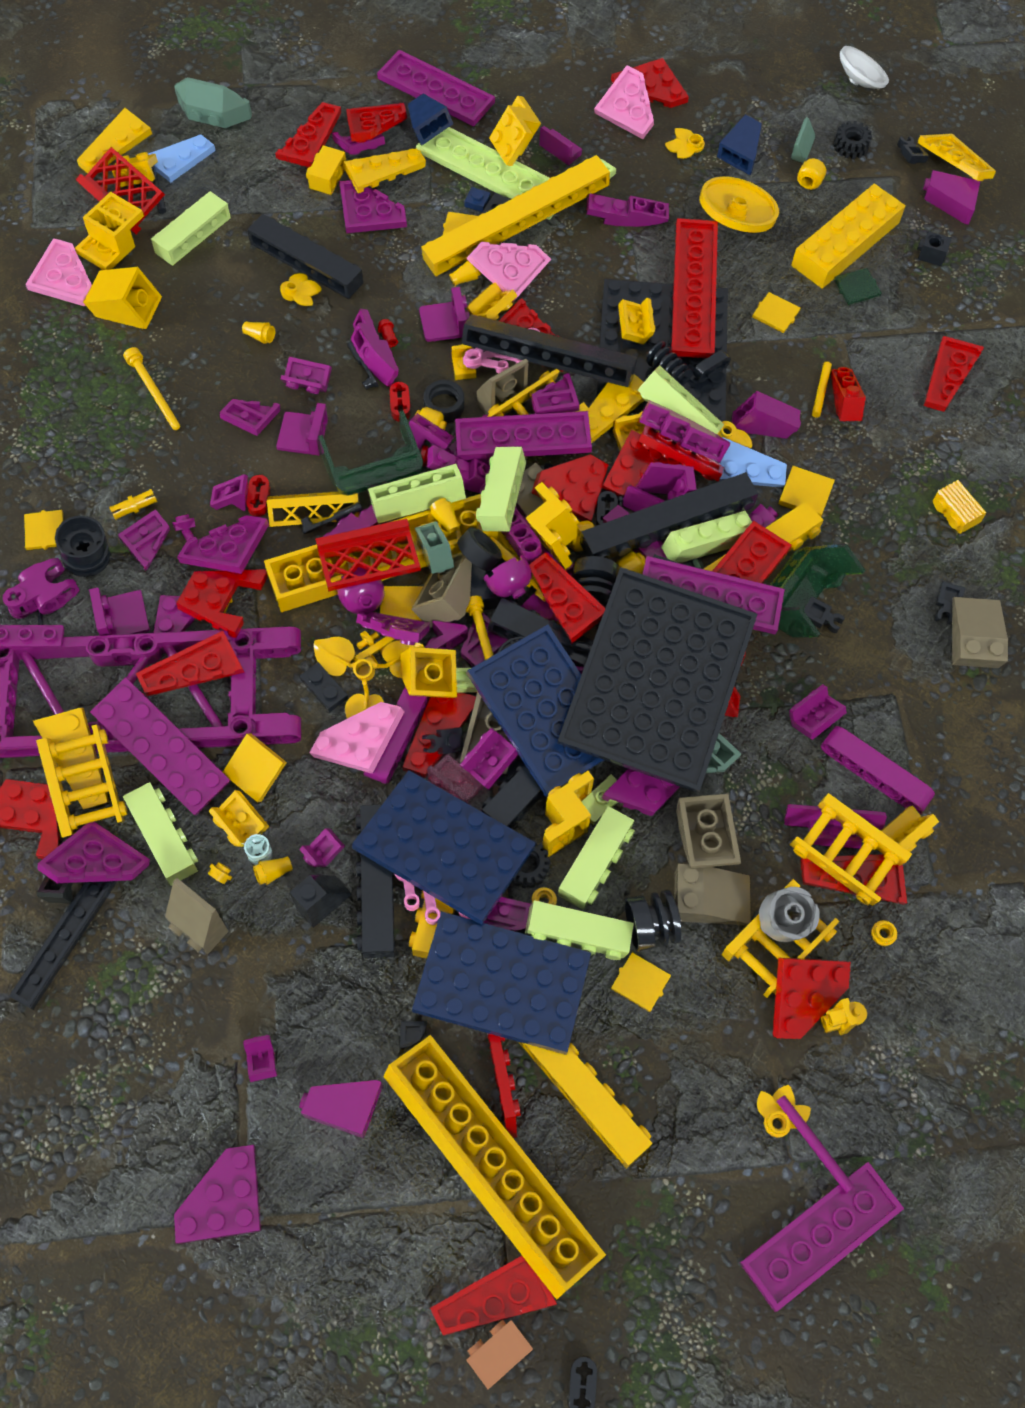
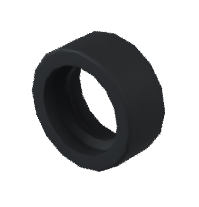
M450 380L435 381L424 392V407L442 412L444 421L447 423L454 421L464 411V392L456 382ZM448 394L456 398L457 403L449 408H439L434 406L431 400L438 395Z
M471 527L458 539L457 544L463 555L482 570H491L502 557L501 551L494 541L479 529Z

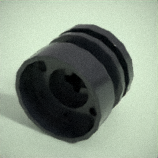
M74 516L63 521L56 529V546L63 566L68 572L80 577L97 575L109 564L111 556L104 529L97 520L89 516Z
M583 557L573 563L572 577L606 608L620 567L613 560L604 557Z
M670 890L661 891L660 897L656 892L651 893L650 905H648L643 895L625 899L627 922L634 923L631 940L637 952L653 949L655 947V936L658 937L663 946L668 945L669 939L673 944L681 942L680 913Z

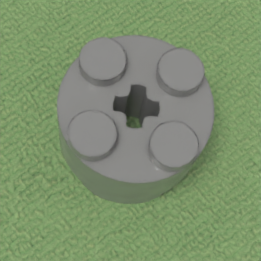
M788 887L767 895L759 909L761 930L779 942H791L808 936L816 929L820 916L819 908L814 903L810 893L799 887Z

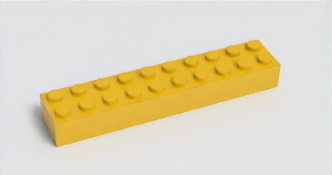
M481 494L451 503L457 522L460 525V528L452 534H448L446 529L431 515V509L394 520H408L421 568L427 567L415 532V527L437 521L450 544L452 555L461 552L457 544L458 539L471 527L479 529L488 537L493 536L498 540V531H483L480 522L476 519L477 508H480ZM408 542L396 543L394 546L404 549ZM317 544L264 561L267 575L281 612L337 595V590L328 592ZM385 547L373 548L372 551L381 554ZM390 550L386 558L395 561L399 554ZM362 552L350 553L349 556L358 559ZM367 556L363 563L372 566L377 559ZM332 557L325 560L334 565L338 561L339 557ZM404 557L400 564L407 566L414 564V562ZM344 561L340 568L349 571L354 564ZM381 562L377 569L385 571L390 568V565ZM335 572L330 580L331 582L340 581L343 575Z
M431 1035L389 1064L383 1076L556 1300L606 1256L604 1251Z

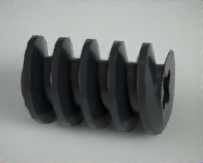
M664 341L658 342L648 353L646 358L647 364L653 370L660 365L683 386L693 376V370H687L688 365L682 364L681 358L676 359L677 354L675 352L671 353V348L665 347L666 343Z

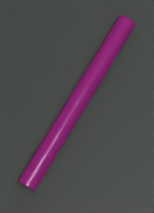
M784 1095L776 1101L845 1193L852 1190L855 1186L787 1097Z

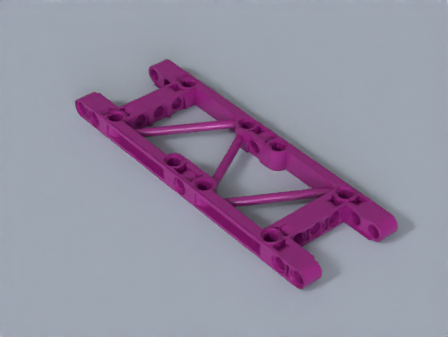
M296 627L241 629L237 638L229 636L225 630L63 637L62 648H0V758L40 756L36 740L43 739L41 735L13 737L20 660H23L51 710L56 715L63 713L64 710L34 659L90 657L95 665L101 667L134 665L126 677L134 684L137 680L136 673L143 670L146 665L158 662L162 657V653H166L170 657L221 631H224L245 672L230 676L231 691H229V698L231 701V713H228V726H223L196 684L188 686V689L212 727L181 728L180 730L198 748L239 746L248 733L254 735L265 745L297 743L301 741V718L299 716L289 715L288 713L256 714V659L284 658L300 653L301 630ZM243 642H247L246 645H244V646H239V644H241V643H243ZM152 647L150 650L144 651L145 648ZM104 649L102 652L97 653L98 650ZM98 720L88 723L91 735L93 734V725H99L100 729H105L108 737V743L105 744L107 753L129 752ZM240 728H247L245 732L237 733ZM94 744L96 753H99L97 745Z

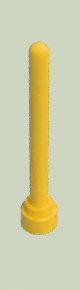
M136 347L127 349L123 354L125 361L128 365L135 367L172 429L179 430L180 424L142 364L143 355Z
M471 596L466 612L473 616L486 660L494 654L482 617L484 603L481 596Z

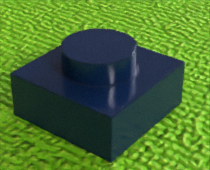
M471 187L464 201L465 207L483 212L490 200V192Z

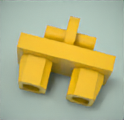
M366 631L360 633L362 641L356 645L360 650L365 646L368 648L357 654L356 658L353 659L354 662L366 659L371 664H379L373 655L379 651L382 654L384 648L395 639L386 636L374 643L376 639L380 638L378 633L374 632L369 635Z
M849 998L840 1000L820 1019L826 1033L838 1030L839 1034L843 1035L847 1034L856 1025L862 1024L867 1018V1011L861 1003L850 1002Z

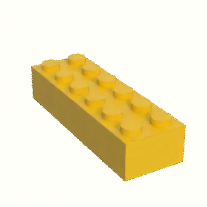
M874 183L797 247L791 266L823 289L900 223L906 205Z

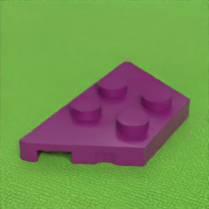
M628 769L601 798L605 801L611 799L623 803V807L631 810L637 809L643 814L653 816L680 786Z

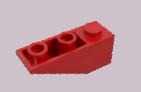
M847 367L831 369L835 408L840 421H862L866 396L853 370Z

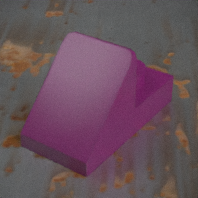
M418 413L408 423L417 452L422 449L426 441H429L431 445L446 450L454 439L452 435Z
M243 474L214 486L210 506L218 510L233 504L242 511H246L248 476Z
M432 621L433 632L438 638L430 639L424 647L452 650L466 641L468 628L462 624Z

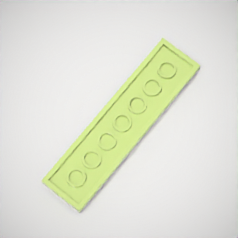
M450 127L421 146L418 143L416 149L420 150L423 156L510 199L550 179L518 161H515L513 166L506 165L498 151Z

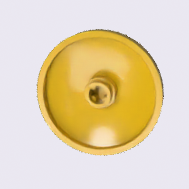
M715 177L705 182L700 193V203L705 212L717 222L738 231L749 233L767 231L774 226L779 215V208L774 198L761 187L743 179Z

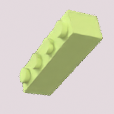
M209 191L151 238L155 253L173 266L231 218L228 203Z
M660 365L638 389L645 401L651 400L709 429L715 434L724 426L717 417Z
M496 447L494 455L490 458V471L485 477V490L481 492V505L476 511V519L480 522L483 531H510L526 466L522 447Z
M457 464L368 489L378 524L428 510L434 502L442 498H446L451 503L466 499L463 479Z
M746 511L672 531L661 548L668 559L678 563L730 549L752 521Z
M149 782L124 795L123 798L169 884L172 886L176 878L181 881L198 872L195 866L198 859L192 848L186 850L183 843L187 839L181 828L176 830L172 824L177 820L170 808L164 809L162 802L166 800L160 789L154 790Z
M609 806L606 808L558 890L559 897L582 910L586 908L587 904L592 905L599 894L596 891L600 883L605 884L611 873L608 868L612 862L615 864L618 862L623 853V850L620 849L624 842L629 843L635 832L632 829L633 819Z
M534 900L529 908L525 935L533 936L534 939L547 940L579 948L583 951L591 952V955L597 952L606 954L605 957L608 959L620 960L630 951L634 923Z

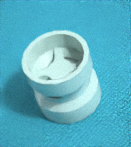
M255 834L245 841L244 850L252 864L257 865L258 861L271 860L273 852L265 836Z

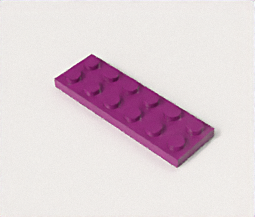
M398 50L377 72L379 80L415 98L424 93L447 106L451 116L473 127L495 103V96L401 50Z
M588 411L455 419L457 457L463 460H473L474 458L490 459L494 455L496 447H522L524 456L592 453Z
M650 556L646 557L643 575L757 613L753 629L770 634L777 633L785 589Z
M126 677L90 711L195 816L231 781Z
M869 1162L865 1163L848 1177L855 1186L852 1190L845 1193L842 1187L837 1185L740 1262V1265L774 1312L779 1311L904 1209Z

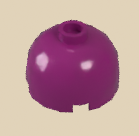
M520 555L519 561L514 557L492 570L493 576L489 578L486 574L483 579L488 588L497 596L504 598L512 596L516 599L526 593L524 588L530 583L532 573L525 556Z
M358 567L354 574L363 576L367 570ZM382 580L338 589L337 595L348 611L353 614H358L359 612L367 614L378 609L383 602L385 591Z

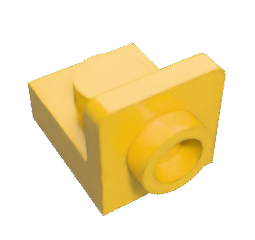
M463 344L452 346L455 380L476 378V369L468 368L463 363L465 352L473 349V347Z

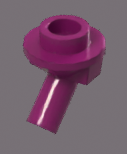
M189 514L175 517L176 522L172 523L175 531L181 530L186 542L194 538L190 528L195 527V519L189 518Z

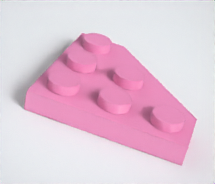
M627 65L596 105L594 112L641 139H644L653 127L654 119L644 75Z
M55 238L51 241L26 283V287L30 291L81 306H86L83 302L92 286L73 244Z
M481 242L468 256L467 260L492 283L496 282L502 292L513 289L518 297L550 262L551 258L537 245L517 246V244L512 243L493 245L489 244V242Z
M380 702L320 732L309 753L314 758L373 774L404 714V710L399 706Z

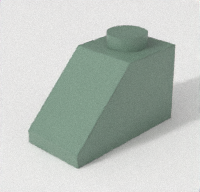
M437 521L415 527L425 562L431 573H441L453 568L454 563L450 544Z

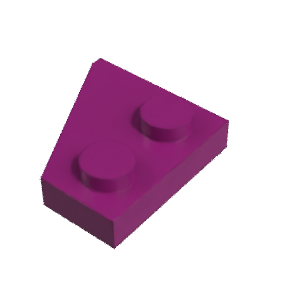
M338 132L332 133L333 141L351 155L359 154L367 149L373 150L385 144L382 134L366 142L358 143L351 141V136L341 137Z

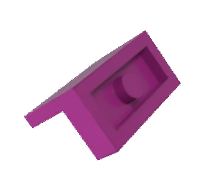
M545 126L540 128L539 145L568 166L582 155V148L554 129L549 130Z

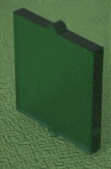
M868 268L834 278L839 288V293L843 295L848 305L879 297L882 294L876 284L877 280L873 279Z

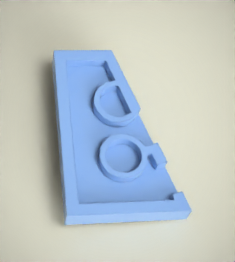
M198 135L148 155L156 154L158 160L154 165L156 172L171 183L215 151V146L204 136Z
M726 439L730 442V446L719 463L724 469L718 482L747 472L753 485L784 488L786 463Z

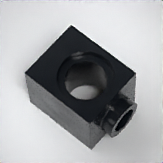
M928 231L925 239H920L917 248L920 251L918 260L942 266L952 237Z

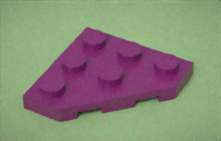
M351 180L339 181L346 233L407 227L405 208L402 204L398 202L395 204L388 199L387 195L377 189L372 190L365 187L364 192L358 194Z
M246 515L239 518V522L227 527L225 524L209 531L210 535L198 540L196 537L189 539L177 556L179 562L242 574L269 526L267 518Z
M359 612L357 614L356 623L361 624L362 627L378 631L383 636L400 639V643L406 645H415V642L418 643L430 630V622L376 612L367 614Z
M90 822L38 863L37 870L56 883L133 880L149 866L150 859L97 823Z
M254 1145L226 1149L175 1212L176 1244L261 1231Z

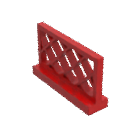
M112 147L85 177L80 174L76 178V181L99 202L110 193L107 192L108 184L116 183L115 191L112 193L119 197L128 195L129 203L136 207L141 206L144 217L130 229L136 235L141 230L138 225L165 195ZM115 155L116 165L108 166V161ZM129 168V176L121 177V169ZM116 170V178L108 179V171ZM103 172V180H93L98 173ZM142 179V187L134 188V180ZM129 181L128 189L120 190L121 182ZM146 192H156L152 199L146 200ZM141 193V201L133 202V194Z
M407 519L316 538L328 592L421 571ZM408 542L404 549L394 546L396 543ZM385 547L381 554L372 551L373 548ZM390 550L399 554L395 561L386 558ZM362 552L358 559L349 556L350 553ZM367 556L377 559L372 566L363 563ZM339 557L334 565L325 559ZM404 557L413 560L414 564L404 566L400 562ZM344 561L354 564L349 571L340 568ZM381 562L390 565V568L385 571L377 569ZM358 567L367 570L363 576H357L354 572ZM335 572L344 576L340 581L331 582L330 580Z

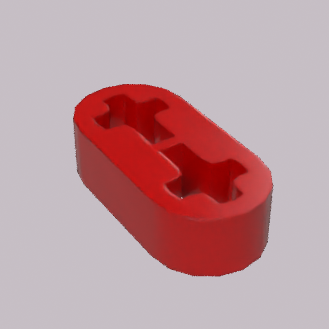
M395 382L390 387L391 415L398 422L408 420L411 414L409 388L403 382ZM397 391H402V398H398ZM398 406H403L402 413L398 412Z
M264 475L253 476L248 485L246 504L248 512L255 517L263 516L268 510L267 498L270 496V484ZM259 484H263L260 488V492H257L256 487H258ZM257 500H260V505L258 506V508H254V506H256Z

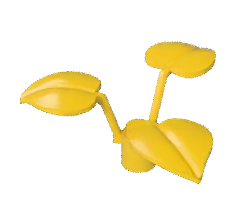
M330 637L314 641L316 659L329 675L341 676L345 673L348 666L353 668L354 674L362 681L364 695L355 694L346 702L345 714L347 719L380 702H384L380 695H369L367 681L374 677L376 668L390 667L392 675L402 678L401 653L409 647L425 648L419 642H415V645H406L400 643V640L389 643L382 652V656L387 662L386 664H371L366 659L350 663L355 657V649L353 644L346 638Z

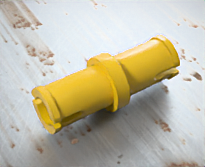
M149 489L137 496H128L127 500L109 508L115 520L132 512L138 513L139 509L156 503L157 500L153 496L152 489Z

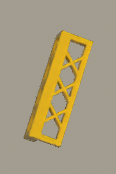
M358 490L268 496L269 525L273 527L302 524V519L294 514L299 506H305L311 511L308 517L313 523L324 521L333 517V513L340 511L339 509L344 503H357L359 501ZM327 504L334 511L329 517H322L316 511L321 505ZM287 507H294V509L291 511ZM273 508H283L289 515L284 520L274 521ZM360 512L355 513V516L358 518ZM313 514H315L318 518L311 517L313 516Z

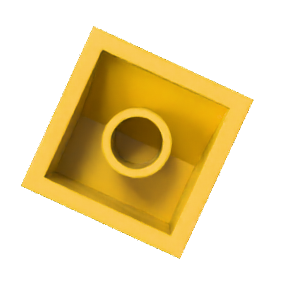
M409 647L401 653V677L409 695L456 698V650Z

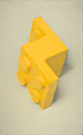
M517 96L512 106L508 105L489 137L506 165L513 166L518 156L523 154L541 122L524 97Z
M110 192L83 217L88 236L75 247L76 253L102 270L113 269L135 248L130 229L144 217L143 211Z
M541 482L535 489L544 503L525 519L541 544L566 570L573 564L568 557L571 553L566 545L581 534L577 526L580 522L571 512L572 508L564 499L562 501L558 499L560 496L552 486L547 488Z
M589 771L582 775L580 773L570 778L568 784L562 788L557 786L548 793L545 815L552 825L545 830L543 836V850L548 851V857L588 832L591 814L581 801L592 791L594 778Z

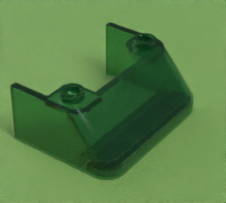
M400 411L399 414L400 431L406 446L398 448L394 452L393 457L357 468L334 467L323 435L318 436L320 453L329 478L340 494L346 496L353 495L372 487L415 476L422 471L423 459L404 411Z
M847 543L804 547L797 550L790 557L770 584V586L785 589L778 626L779 630L790 637H819L821 633L804 612L810 598L814 597L817 599L824 588L840 586L846 575L863 574L866 571Z

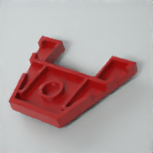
M265 569L243 570L242 574L229 571H194L177 601V608L200 621L204 619L211 623L213 628L217 630L223 629L228 632L229 636L237 638L244 624L243 617L226 614L224 611L238 586L261 590L268 578L267 571Z
M6 779L0 787V828L42 833L36 852L38 859H44L59 846L60 841L58 821L49 787L47 784Z

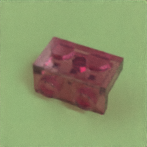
M449 754L443 757L434 767L430 765L427 768V780L467 804L483 789V785L468 771L463 769Z

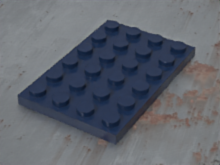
M548 624L467 670V676L511 744L516 748L520 758L545 796H548V793L555 787H562L569 783L568 781L578 773L582 775L604 761L603 759L557 744L581 678V673Z
M408 770L352 843V849L482 925L534 850L536 843Z
M441 911L412 1012L567 1055L591 952L547 940L534 939L533 936L485 923L480 925L471 919Z

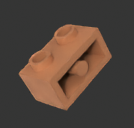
M504 1320L500 1321L490 1330L493 1336L486 1343H483L480 1339L467 1351L470 1357L466 1361L487 1389L491 1388L533 1350L512 1320L507 1324Z

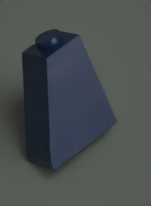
M424 93L408 103L412 126L421 146L453 125L447 106Z
M745 114L720 142L717 158L751 175L762 123Z

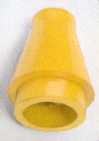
M466 261L456 271L449 274L454 286L476 280L478 276L482 275L469 261Z
M246 321L242 326L243 334L249 335L263 344L271 343L274 340L275 328L270 323Z
M446 498L439 499L430 506L431 515L446 529L448 534H452L460 528L451 502L447 501Z
M288 856L258 861V864L253 866V871L259 885L264 883L268 885L293 870Z

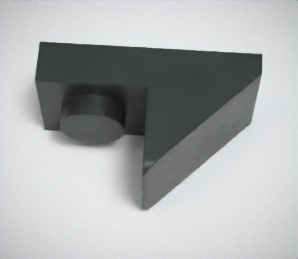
M45 876L37 891V897L50 903L71 904L73 901L71 888L73 883H56Z

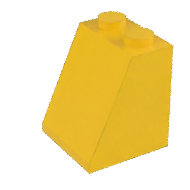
M139 267L100 270L83 303L97 318L147 329L162 296Z

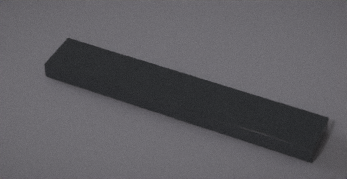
M118 881L85 882L9 997L34 1010Z

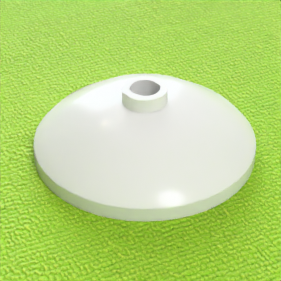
M844 46L841 49L840 60L842 66L849 76V80L854 85H861L872 89L886 87L889 82L888 76L876 61L854 47Z

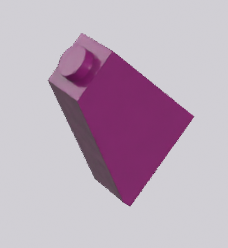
M933 170L931 177L926 178L923 190L926 191L924 200L960 222L969 225L975 210L980 181Z
M756 391L733 411L731 423L735 425L736 429L743 430L749 434L788 438L800 428L801 410Z
M371 1080L312 1086L309 1093L305 1092L303 1094L299 1108L302 1109L301 1114L305 1118L364 1138L383 1085L381 1081Z

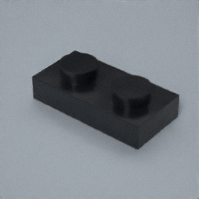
M319 662L300 675V680L329 713L348 699V695Z

